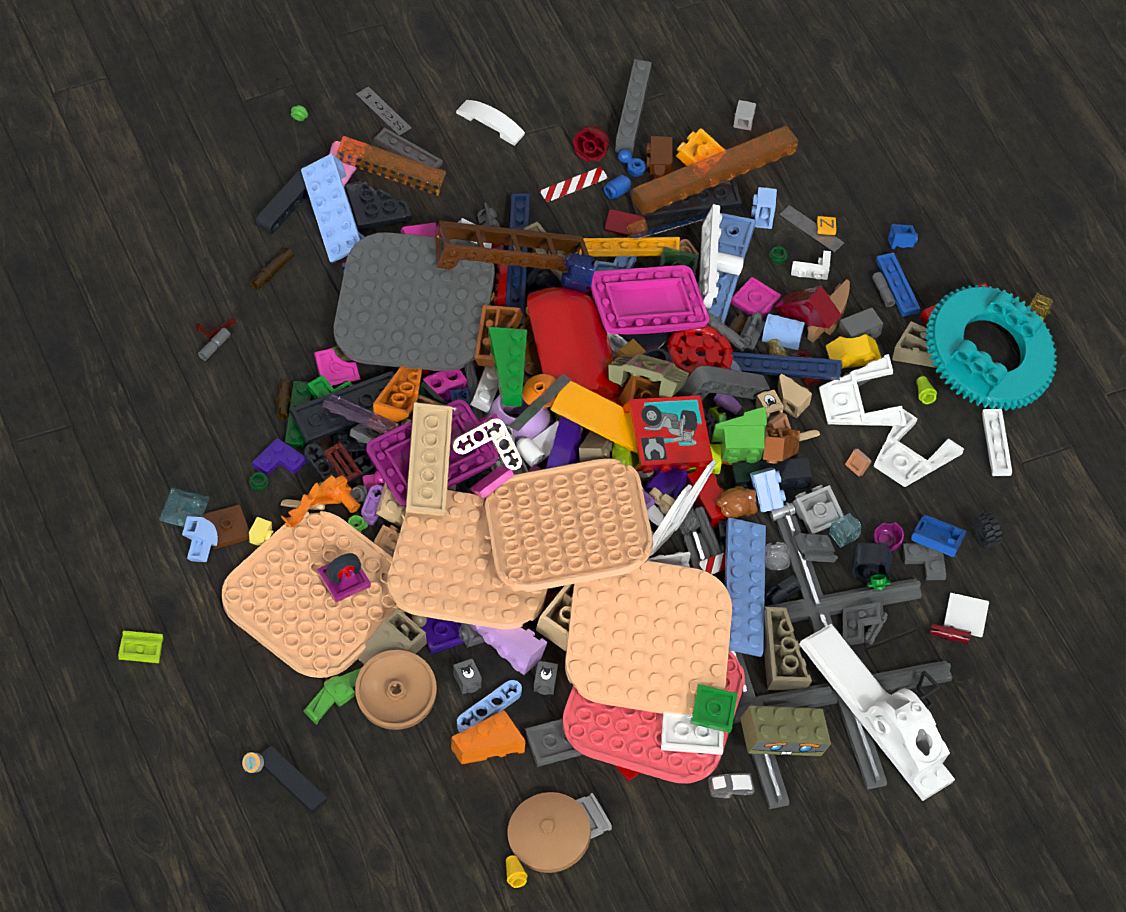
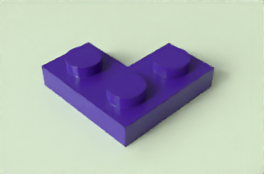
M276 438L252 462V467L266 476L279 465L295 474L307 461L304 455L279 438Z

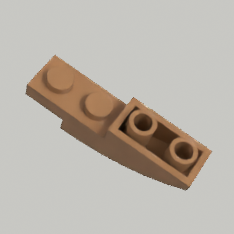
M846 279L842 284H838L834 293L831 296L828 295L842 316L829 329L808 326L807 339L811 342H814L823 332L831 335L840 323L847 305L850 289L849 280Z

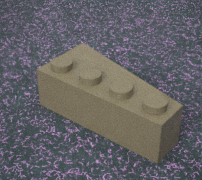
M766 607L764 611L763 646L767 690L808 688L812 680L807 673L804 658L802 659L799 650L800 646L798 640L796 641L794 629L787 609L783 607Z

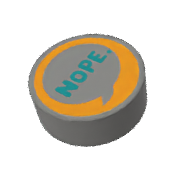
M250 752L243 757L242 765L245 771L257 773L263 768L264 760L259 753Z

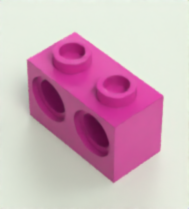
M460 369L446 372L440 371L430 374L423 379V391L428 398L442 403L466 392L467 379ZM465 389V391L462 392H454L456 390Z

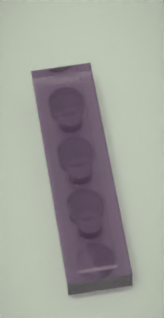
M333 394L324 400L322 406L331 413L340 414L349 421H356L365 428L378 431L381 435L400 426V424Z

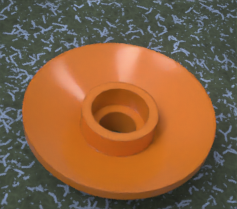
M539 374L530 378L525 383L522 391L527 405L530 406L556 379L547 374ZM557 395L554 396L542 409L552 406Z

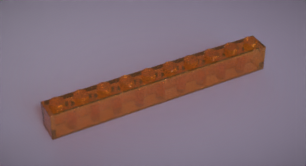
M784 126L633 188L632 201L642 215L654 212L656 209L668 206L680 199L683 200L695 193H700L709 187H714L726 180H731L738 175L746 174L755 168H760L767 163L777 161L779 158L792 155L796 152L798 139L788 126Z

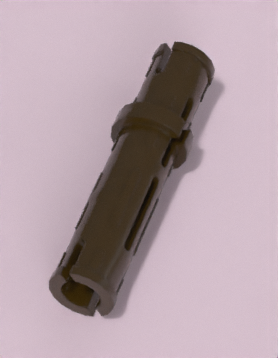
M285 248L268 266L262 268L259 271L260 273L250 281L251 287L259 290L267 281H271L273 275L294 257L292 250Z

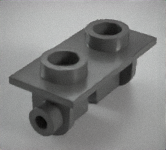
M485 202V209L480 210L477 214L480 225L500 227L496 220L497 214L493 207L489 208Z
M755 312L751 317H748L740 334L743 339L749 342L746 348L754 350L766 323L762 321V315L759 312Z

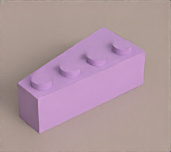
M469 624L473 631H477L483 636L487 644L492 645L501 657L507 659L512 667L523 675L538 664L547 645V641L544 639H536L534 637L535 633L530 629L527 631L521 627L497 629Z

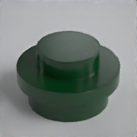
M776 246L770 251L769 258L772 262L781 264L787 260V252L783 247Z
M261 472L254 473L249 479V485L255 491H262L269 484L267 476Z

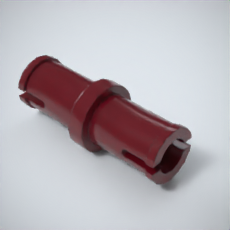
M932 623L931 628L938 629L939 631L931 630V636L946 638L950 642L955 640L969 644L970 639L964 638L962 635L970 637L971 631L956 629L951 625L947 627Z

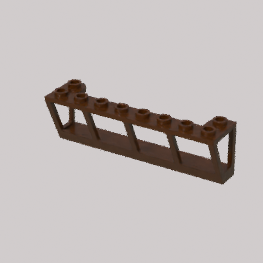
M439 221L435 230L437 268L451 270L456 267L459 260L566 271L565 279L568 282L581 283L591 263L582 236ZM440 238H443V242H444V249H443L442 254H441ZM449 239L477 242L478 247L450 244ZM483 243L513 246L514 251L485 248ZM520 247L547 249L550 255L522 252ZM580 249H581V251H582V254H583L584 259H583V258H580V255H579ZM555 250L575 252V258L558 256Z

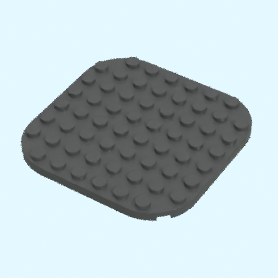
M376 233L361 239L350 250L346 260L334 322V336L338 348L351 360L364 364L445 372L463 368L465 364L475 360L483 305L490 306L495 277L494 264L459 260L457 266L451 270L437 268L435 237ZM440 238L441 254L444 249L443 238ZM449 239L450 244L478 247V244L471 241Z

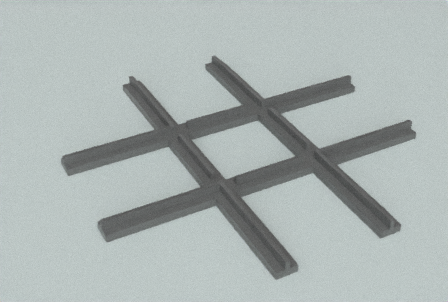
M785 513L784 518L776 520L793 574L801 585L799 592L802 599L764 606V611L766 607L786 608L791 623L809 620L813 633H816L830 624L833 625L830 615L843 613V608L881 602L882 605H888L922 597L921 583L916 578L892 582L890 585H886L883 590L865 587L823 595L812 562L804 560L805 554L801 553L795 540L796 535L801 533L796 516L790 517L789 513ZM692 530L691 535L683 537L687 552L691 554L689 560L692 568L703 570L698 562L711 557L702 533L697 534L696 530ZM731 651L736 656L740 666L743 667L745 675L744 688L733 723L741 722L740 718L749 706L815 708L837 703L866 789L887 785L872 736L830 683L756 697L742 653ZM947 661L872 674L887 693H892L895 689L917 688L923 670L937 683L952 680L951 665ZM924 676L922 687L933 685L927 679V677ZM752 754L769 809L788 806V795L775 755Z

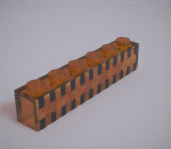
M346 136L342 137L336 155L342 163L437 196L446 171Z

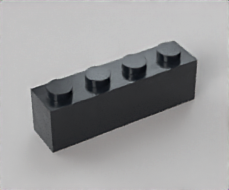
M808 458L786 459L778 461L777 464L767 463L766 461L732 463L731 479L733 488L743 486L745 489L754 490L750 473L770 467L774 468L775 471H779L781 482L778 483L780 490L810 487L812 475Z

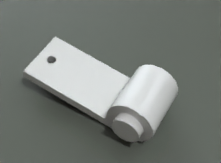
M559 421L532 440L529 437H523L516 443L519 455L530 467L536 466L549 456Z

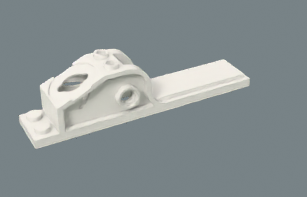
M832 624L800 642L799 645L922 801L953 783L954 777L943 765L950 752L935 726L936 723L931 713L915 693L903 688L892 695L888 694Z

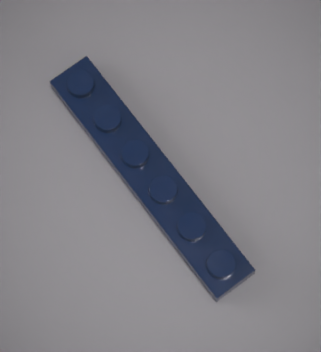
M731 352L733 361L740 366L742 372L775 376L783 374L788 377L840 380L842 360Z

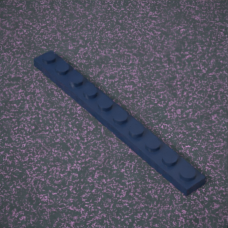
M530 193L512 194L511 229L523 230V228L529 226ZM509 245V251H514L513 246ZM520 247L522 252L528 253V247ZM508 265L506 307L521 309L523 318L517 328L519 329L524 324L527 267Z

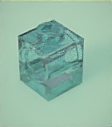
M849 513L831 523L829 534L841 548L859 538L861 524L858 519Z

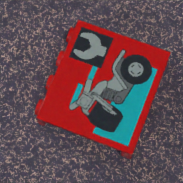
M700 395L629 399L623 405L624 413L631 414L640 462L635 467L636 471L651 473L654 470H660V472H668L672 469L685 471L689 468L702 470L707 468L713 461Z

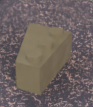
M590 431L579 447L580 463L598 459H612L613 441Z

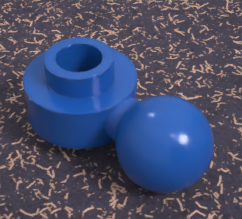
M622 149L618 153L619 161L628 164L627 172L631 176L640 177L644 174L646 168L644 161L638 158L632 159V153L628 149Z

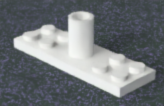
M714 204L702 225L699 290L707 308H711L713 298H716L718 294L716 283L719 279V272L717 271L740 275L743 267V257L718 252V239L721 235L719 225L722 220V214H720V206Z

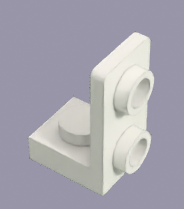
M824 251L823 257H819L818 264L794 261L791 275L827 280L831 251Z

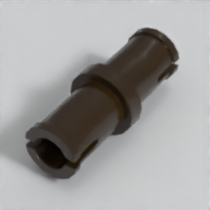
M287 381L278 383L276 417L281 420L288 419L289 417L288 411L291 398L289 397L290 383Z

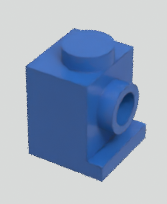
M892 224L888 236L891 249H895L896 246L901 248L914 247V244L917 243L918 235L913 225Z

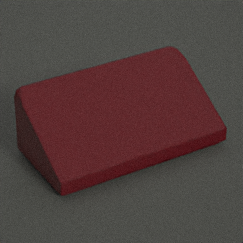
M610 209L605 231L625 236L642 232L645 217Z

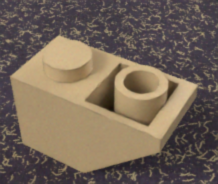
M781 374L777 387L780 401L784 406L783 410L797 418L810 405L812 393L795 383L791 378Z

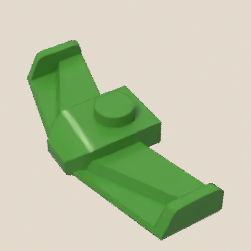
M362 668L341 677L333 676L324 682L322 690L304 709L306 715L316 725L334 702L340 707L355 696L353 689H355L356 680Z

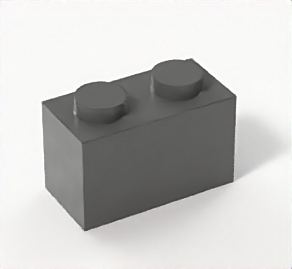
M869 308L841 319L838 332L844 338H856L867 334L874 339L881 335L883 322L874 309Z

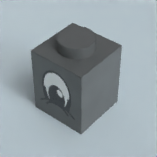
M473 659L454 665L453 676L462 694L473 693L481 688L482 678Z
M538 661L534 692L543 695L554 694L558 664Z

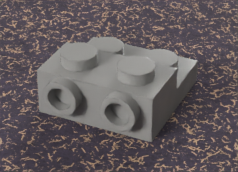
M822 485L817 486L809 494H806V492L800 493L795 496L796 499L792 502L799 519H803L809 534L818 533L846 520L830 485L824 488Z

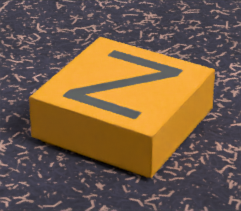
M818 216L817 234L835 235L836 218Z

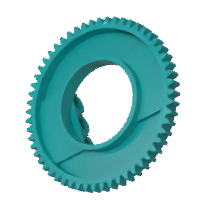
M975 285L974 288L968 286L967 289L962 287L960 290L956 289L954 293L950 292L949 295H945L931 312V316L928 318L929 322L926 324L928 328L925 330V333H927L925 339L928 340L925 345L929 347L927 353H931L929 359L935 360L932 366H938L936 373L941 372L940 378L947 379L945 384L951 383L950 389L956 388L957 395L963 393V399L969 397L970 403L976 400L977 406L983 403L984 408L989 405L991 409H994L996 406L997 409L1004 408L1005 411L1009 408L1014 410L1016 407L1021 408L1023 405L1027 406L1029 403H1033L1049 387V384L1052 382L1051 379L1054 377L1053 373L1056 371L1055 365L1057 364L1054 361L1057 358V355L1054 354L1056 349L1053 348L1055 342H1052V335L1049 334L1050 330L1046 328V323L1042 322L1041 316L1039 317L1036 311L1031 312V306L1026 307L1025 301L1019 302L1018 296L1014 299L1013 294L1007 293L1006 290L1000 291L999 288L994 289L992 286L985 287L984 285L982 287ZM986 320L997 323L1007 329L1015 338L1020 349L1018 368L1007 372L1004 365L992 362V358L988 353L977 351V347L973 342L964 340L963 336L966 325L974 321Z

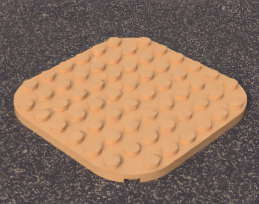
M598 459L514 475L486 498L485 508L496 573L506 585L518 590L531 592L631 573L649 558L653 549V537L639 474L631 465L621 464L620 460Z
M447 490L445 516L406 512L387 577V588L390 597L393 598L399 608L408 613L497 629L519 628L523 626V623L536 619L544 607L548 588L526 592L506 585L498 577L495 569L485 508L487 496L483 498L476 494Z
M324 511L310 514L306 512L302 521L294 528L287 527L285 523L270 539H267L229 574L222 588L224 610L234 623L291 668L303 675L316 678L334 676L346 670L359 658L366 648V642L390 614L397 608L402 613H406V611L397 606V603L388 593L387 577L393 557L346 521ZM353 553L358 556L362 565L361 568L371 582V587L335 603L317 574V569L331 563L341 555Z
M645 561L631 573L574 583L565 657V670L569 682L574 685L580 695L596 703L662 714L664 712L692 714L698 684L721 690L725 689L732 616V602L726 587L719 579L706 571L652 561Z

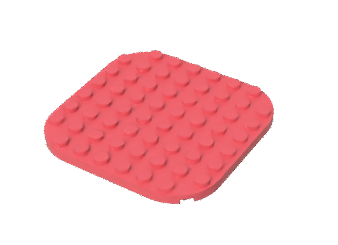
M729 650L724 690L738 693L734 712L735 716L744 688L745 675L743 667L736 660V656ZM573 685L563 714V730L569 743L585 756L674 783H692L702 780L715 770L722 756L718 754L661 750L662 713L596 703L580 695ZM724 732L723 737V750L729 733Z

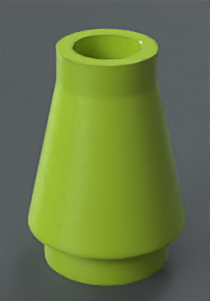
M919 377L917 379L919 400L924 404L933 403L937 396L936 390L930 384L927 377Z

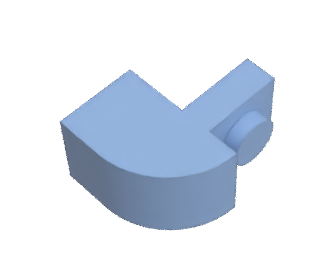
M187 516L182 533L183 536L192 540L187 559L195 562H207L211 546H217L218 536L216 528L203 517Z

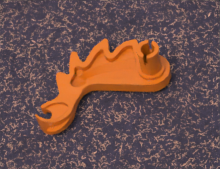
M331 475L321 485L315 483L308 495H303L300 506L289 512L291 517L284 518L281 516V518L286 522L287 527L294 528L302 521L306 512L318 504L343 503L352 513L360 508V504L350 495L352 489L347 484L348 480L343 475L337 478Z

